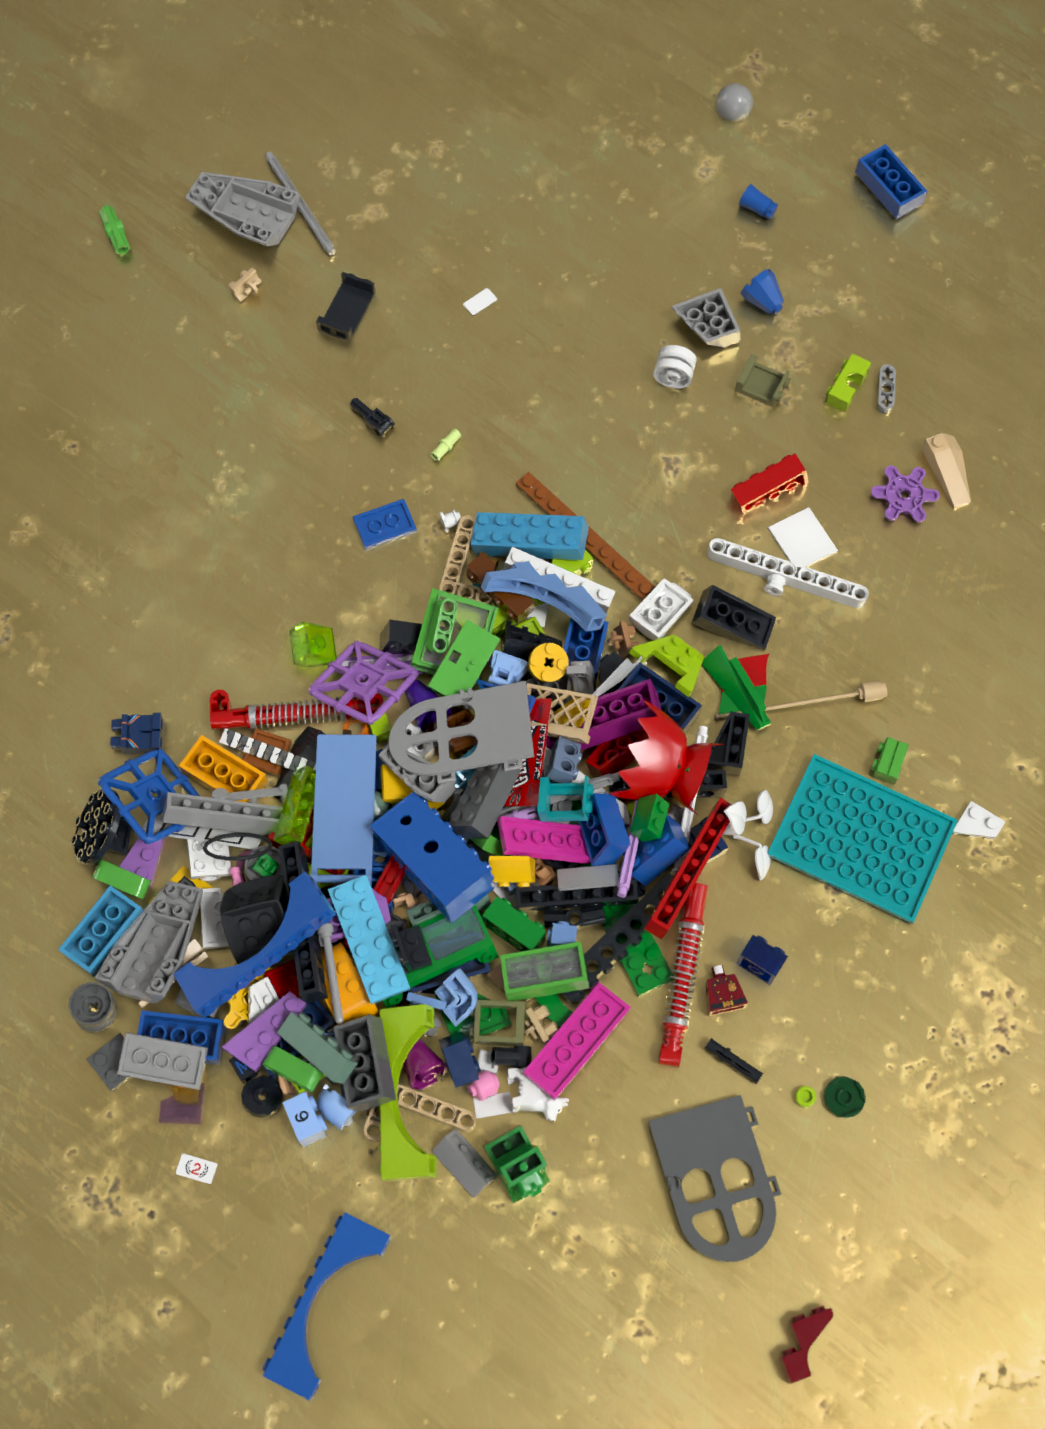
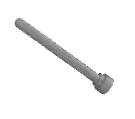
M327 923L317 929V935H320V939L323 940L335 1021L341 1024L343 1022V1013L331 943L334 929L332 923Z

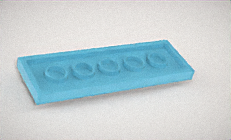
M367 875L328 889L371 1005L410 990Z

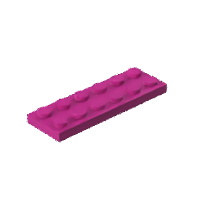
M500 816L497 820L502 850L505 855L530 856L532 858L591 864L580 825L541 822L539 820Z
M599 982L523 1071V1075L553 1100H556L630 1011L631 1007Z

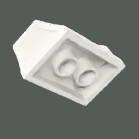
M664 578L629 615V620L637 630L653 641L661 639L693 603V599L680 586L670 583Z

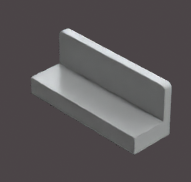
M617 864L557 870L559 891L617 886L619 882Z
M457 1129L444 1136L433 1149V1153L473 1198L498 1176Z

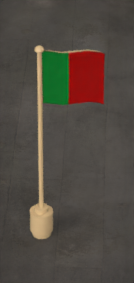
M769 654L739 658L740 664L764 701L767 690L766 666ZM879 680L860 684V687L857 689L858 692L768 706L764 711L858 696L863 702L880 700L883 697H887V687L885 682H880ZM723 689L719 713L715 714L716 720L728 717L731 711L742 713Z

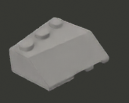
M721 288L671 306L707 345L727 347L740 342V328Z

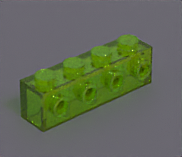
M307 765L294 771L273 839L282 845L295 841L301 844L304 840L314 805L316 770Z

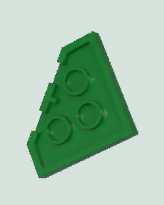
M438 988L433 989L436 999L440 1000L435 993ZM478 994V1000H490ZM481 1008L479 1036H486L512 1026L506 1009ZM441 1010L450 1035L462 1032L464 1037L468 1036L470 1041L474 1040L470 1039V1026H474L475 1018H471V1014L455 1027L444 1011Z

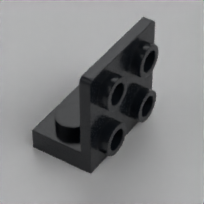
M393 924L394 931L390 932L396 949H400L396 952L402 967L407 968L408 972L411 973L433 965L420 926L418 925L400 932L397 925Z

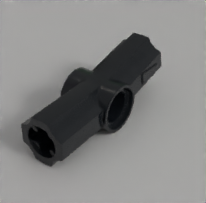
M600 905L579 910H545L544 927L553 928V923L557 924L559 921L568 922L569 925L577 926V930L582 927L606 923L604 906ZM574 915L580 916V920L576 924L570 923V919Z

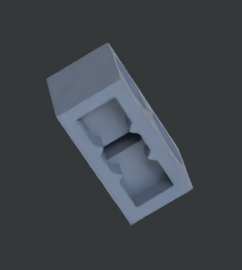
M559 736L552 746L546 777L559 783H570L572 779L575 780L579 772L577 764L582 757V753H580L581 744Z

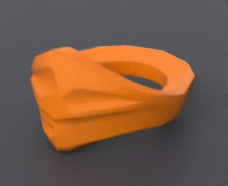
M351 718L344 723L343 729L348 730L351 724L359 723L363 727L360 735H370L368 723L361 722L355 718Z

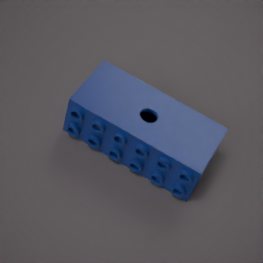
M413 791L372 823L370 827L377 844L390 858L393 854L394 862L396 860L401 869L404 866L406 867L404 869L405 874L452 924L495 888L494 876L490 872L492 868L486 861L482 862L478 858V853L472 847L469 849L465 845L466 841L460 834L456 835L453 832L452 826L447 821L443 822L440 819L441 816L435 808L431 809L424 797L418 796Z

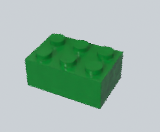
M496 896L482 915L486 928L520 952L539 949L546 940L545 927L538 921L533 922L528 919V915L521 909L517 911L511 907L512 904L507 899H500Z

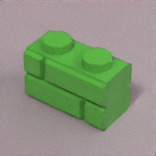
M886 737L884 743L880 742L877 753L880 754L879 758L874 759L871 770H874L873 778L895 784L909 745L890 737Z

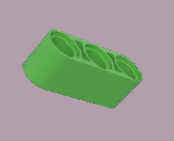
M452 598L441 599L435 605L427 640V648L432 653H443L449 648L458 608L457 602ZM445 602L449 605L448 612L443 608ZM441 621L445 624L443 631L439 627ZM436 640H439L441 643L439 650L435 647Z
M100 859L92 876L94 879L141 899H144L151 883L149 879Z
M276 1046L272 1047L262 1063L270 1071L311 1093L323 1076V1073L317 1068Z

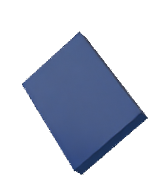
M404 499L352 516L365 550L417 532Z

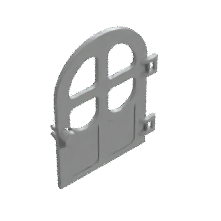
M526 681L475 691L467 688L468 692L460 689L459 694L433 698L413 705L400 715L391 729L389 749L394 761L402 769L415 775H437L438 784L456 781V772L500 763H504L505 771L523 768L522 759L534 757ZM464 705L465 709H473L475 711V718L470 724L454 728L447 726V710L450 707ZM428 711L436 712L437 729L435 731L411 736L406 734V728L416 717ZM470 735L478 740L477 747L470 756L461 759L450 758V739ZM438 742L439 760L434 764L419 763L407 756V751L411 746ZM518 763L516 766L509 767V764ZM451 775V778L442 779L443 776Z

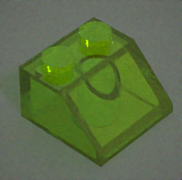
M303 621L289 630L294 665L310 668L328 665L331 661L337 659L332 628Z

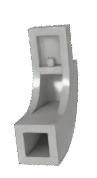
M590 661L571 662V666H567V674L573 680L575 692L592 695L597 690L594 669Z

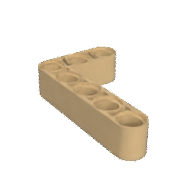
M466 515L459 521L439 589L441 591L451 590V594L461 597L468 594L470 595L468 599L481 602V599H488L487 602L482 603L493 605L492 598L488 594L484 595L479 587L461 583L472 548L470 544L475 525V519L472 516ZM462 541L467 542L464 545L459 544ZM457 557L462 558V560L456 561L454 559ZM457 574L456 577H450L449 575Z
M398 1084L397 1098L399 1108L465 1133L473 1131L476 1127V1118L472 1112ZM406 1095L414 1096V1101L411 1104H405L403 1098ZM426 1102H431L434 1105L433 1109L429 1112H425L422 1109L423 1104ZM379 1106L371 1108L364 1126V1135L370 1142L381 1140L380 1130L378 1135L374 1137L368 1135V1130L371 1127L379 1128L381 1117L376 1115V1110ZM444 1110H451L453 1116L450 1119L442 1118L441 1115ZM464 1117H470L473 1122L470 1126L464 1127L461 1124V1120Z

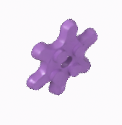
M887 466L884 473L889 483L886 486H874L871 489L873 498L883 499L889 505L885 511L886 519L893 521L898 518L900 513L910 514L917 523L923 522L926 519V513L922 509V504L924 502H935L940 497L936 489H926L922 486V479L926 475L925 470L921 467H916L910 475L904 476L899 473L895 466ZM907 492L909 497L902 498L900 493Z

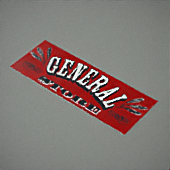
M552 698L536 699L530 712V721L547 725L531 726L534 757L522 759L523 768L520 769L521 771L504 806H538L540 777H542Z

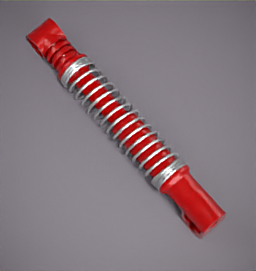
M215 690L209 698L212 730L238 727L256 729L257 726L262 728V725H266L268 728L271 724H273V727L275 724L281 726L283 723L287 726V723L293 725L294 722H297L299 725V719H303L304 724H306V718H309L310 723H312V718H316V723H318V717H322V722L324 723V717H328L330 722V716H334V720L337 721L336 716L339 715L341 721L351 719V716L335 711L334 707L324 702L321 704L318 699L316 704L311 699L310 705L307 700L304 701V705H302L300 700L298 704L293 700L291 704L288 701L285 704L280 702L279 705L275 702L273 705L268 703L267 706L262 703L261 706L251 704L246 705L244 708L232 709L228 693L224 690ZM378 693L370 700V706L378 704L377 707H371L372 714L384 703L383 697ZM336 697L335 700L339 701L342 697H339V699ZM355 698V700L351 699L346 704L356 711L367 715L364 701ZM220 702L222 704L223 710H220L219 708Z
M695 883L684 902V915L680 919L678 926L681 931H677L680 933V937H677L679 944H675L678 946V950H675L677 955L673 957L676 961L672 963L675 967L671 970L676 973V976H670L676 979L675 983H669L675 985L674 989H668V991H673L674 993L673 996L667 995V997L673 999L672 1003L666 1002V1004H671V1009L665 1008V1010L670 1011V1016L663 1015L664 1021L662 1025L664 1026V1031H666L663 1036L666 1038L662 1040L665 1043L661 1045L659 1064L678 1068L682 1055V1047L680 1045H683V1041L681 1039H684L682 1034L688 1030L689 1021L686 1019L690 1018L685 1012L691 1011L686 1006L692 1005L687 999L693 998L688 993L694 992V989L689 986L695 985L690 980L696 979L694 973L698 972L695 969L698 966L696 960L700 959L697 956L700 953L698 948L702 946L699 941L703 940L700 935L704 933L703 930L705 928L703 914L708 886L701 883Z

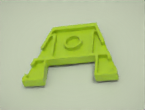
M674 634L634 646L629 652L637 660L642 656L641 663H644L649 657L654 655L682 676L676 683L675 688L687 697L691 695L704 656Z

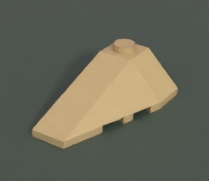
M940 433L925 439L921 451L953 509L969 504L971 499L963 453L955 437Z

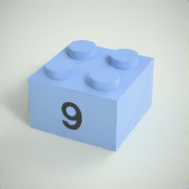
M304 1092L282 1102L298 1141L303 1147L326 1137L325 1130L328 1128L321 1114L317 1115L316 1111H319V1107L313 1095L308 1096Z

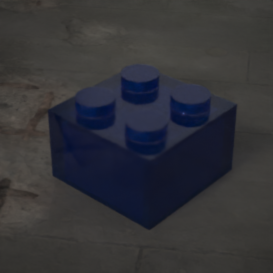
M752 935L736 964L768 985H771L788 956L785 955V951L781 948L769 945L765 938L759 935L757 937Z

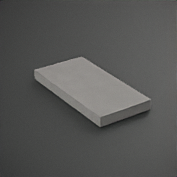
M126 1032L117 1074L199 1090L208 1047Z

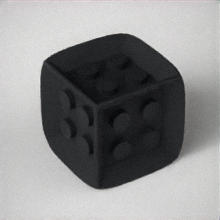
M271 875L237 884L225 891L220 905L221 922L232 955L238 964L259 953L278 931L287 911L283 875ZM293 950L289 951V952H288L287 954H285L284 956H287V955L293 953Z

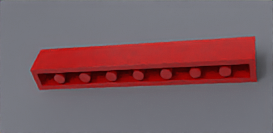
M721 797L709 813L690 850L684 857L644 927L646 931L661 940L672 926L730 822L724 810L731 804Z

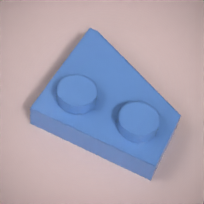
M408 992L406 999L411 1002L410 1006L426 1004L436 1009L445 1010L447 1002Z

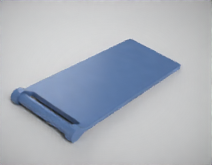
M319 734L317 736L311 877L315 880L316 884L346 883L364 876L318 875V869L366 870L365 875H367L369 883L372 885L373 832L370 825L374 823L376 735Z

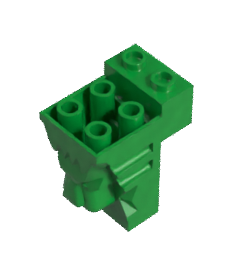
M521 1125L515 1126L482 1145L513 1203L528 1196L534 1197L542 1192V1188L550 1182L545 1172V1167L548 1165L538 1146L530 1143Z

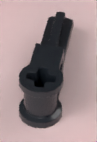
M358 398L351 400L350 406L364 417L365 425L379 438L382 439L387 431L395 428L394 421L378 408L372 411Z

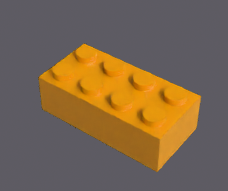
M203 735L199 737L179 765L184 775H187V777L212 792L218 788H224L228 793L263 789L268 783L265 773ZM249 799L234 800V801H241V802H248V803H250V802H249Z

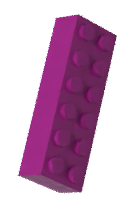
M651 679L598 697L588 732L590 736L589 744L576 742L581 744L580 751L641 730L643 727L640 725L638 718L657 716L644 703L645 700L661 710L658 693ZM585 721L583 722L580 728L583 729ZM547 736L546 746L552 750V746L558 738Z

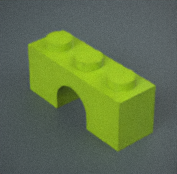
M853 353L849 360L845 359L841 367L843 369L842 372H838L834 378V386L830 385L826 392L828 396L826 403L845 412L856 391L847 383L854 382L861 385L869 372L871 362Z

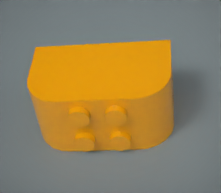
M341 942L332 946L343 1013V1022L341 1024L369 1014L379 1017L378 1009L375 1003L371 1005L363 981ZM323 951L321 955L328 998L324 1000L335 1019L325 953Z

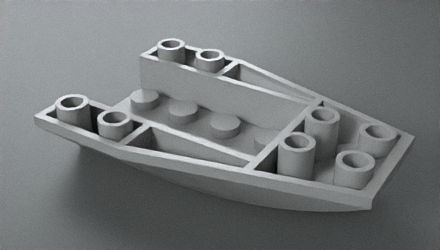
M201 172L185 196V199L236 235L264 246H273L280 243L295 219L300 193L270 181Z
M168 881L115 942L95 979L123 996L153 1004L162 1000L175 979L174 973L183 964L202 900L203 889Z

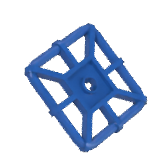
M160 748L149 751L133 760L125 761L123 765L105 773L98 780V785L113 805L116 804L119 808L120 817H123L137 836L144 841V844L148 845L158 842L174 832H180L187 826L172 824L153 835L155 817L163 813L167 792L177 793L174 788L183 786L189 795L200 796L188 781L187 775H183L172 759ZM155 758L154 773L145 776L138 766ZM162 761L177 778L176 780L169 783L162 775ZM129 771L133 773L138 781L131 784L113 778ZM110 787L129 792L135 801L124 806ZM151 792H152L153 794L157 793V794H158L157 798L153 797V796L151 795ZM139 806L148 816L146 833L130 813V811Z

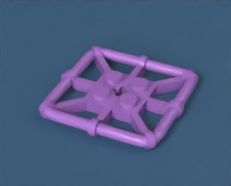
M357 640L349 645L335 661H331L328 664V668L312 683L308 691L314 698L334 707L335 711L343 712L371 725L380 719L394 703L400 700V696L419 676L417 668L393 657L391 653L383 652ZM356 650L357 662L350 669L342 666L341 664ZM361 650L379 659L372 665L362 660ZM385 663H390L402 670L386 672L381 668ZM333 672L343 675L338 681L324 683ZM406 678L395 691L384 686L389 680ZM338 689L346 692L339 701L321 693ZM378 692L388 697L376 712L372 714L370 700ZM353 697L364 701L367 715L356 711L346 704Z

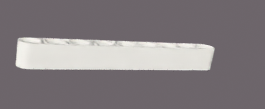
M713 539L709 544L707 555L712 561L768 579L770 574H778L786 579L785 585L844 605L861 608L864 606L869 595L868 589L862 585L723 539ZM714 548H718L720 551L717 552V551H714L713 549H714ZM748 560H753L756 563H750ZM802 577L807 578L809 581H804ZM819 583L825 584L826 587L820 586ZM837 589L843 590L844 593H840ZM855 595H860L862 599L857 598Z

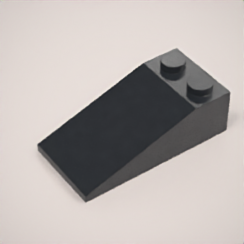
M712 584L703 590L692 624L711 633L766 650L776 617Z

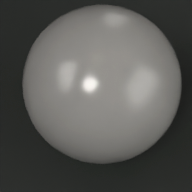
M732 83L723 87L716 98L718 114L729 121L745 119L753 107L751 92L744 85Z

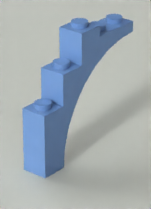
M529 561L513 563L511 569L486 572L481 585L484 592H512L548 603L575 620L586 632L601 629L607 616L583 586L567 588L556 574L540 576Z

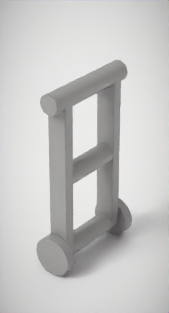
M281 784L277 788L228 793L224 788H218L212 792V798L233 801L249 799L250 803L258 804L257 798L281 795L282 807H286V818L292 816L286 784Z

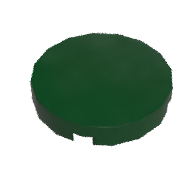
M843 1076L837 1077L828 1083L824 1090L823 1099L826 1108L831 1114L838 1118L848 1119L861 1112L866 1096L859 1082Z

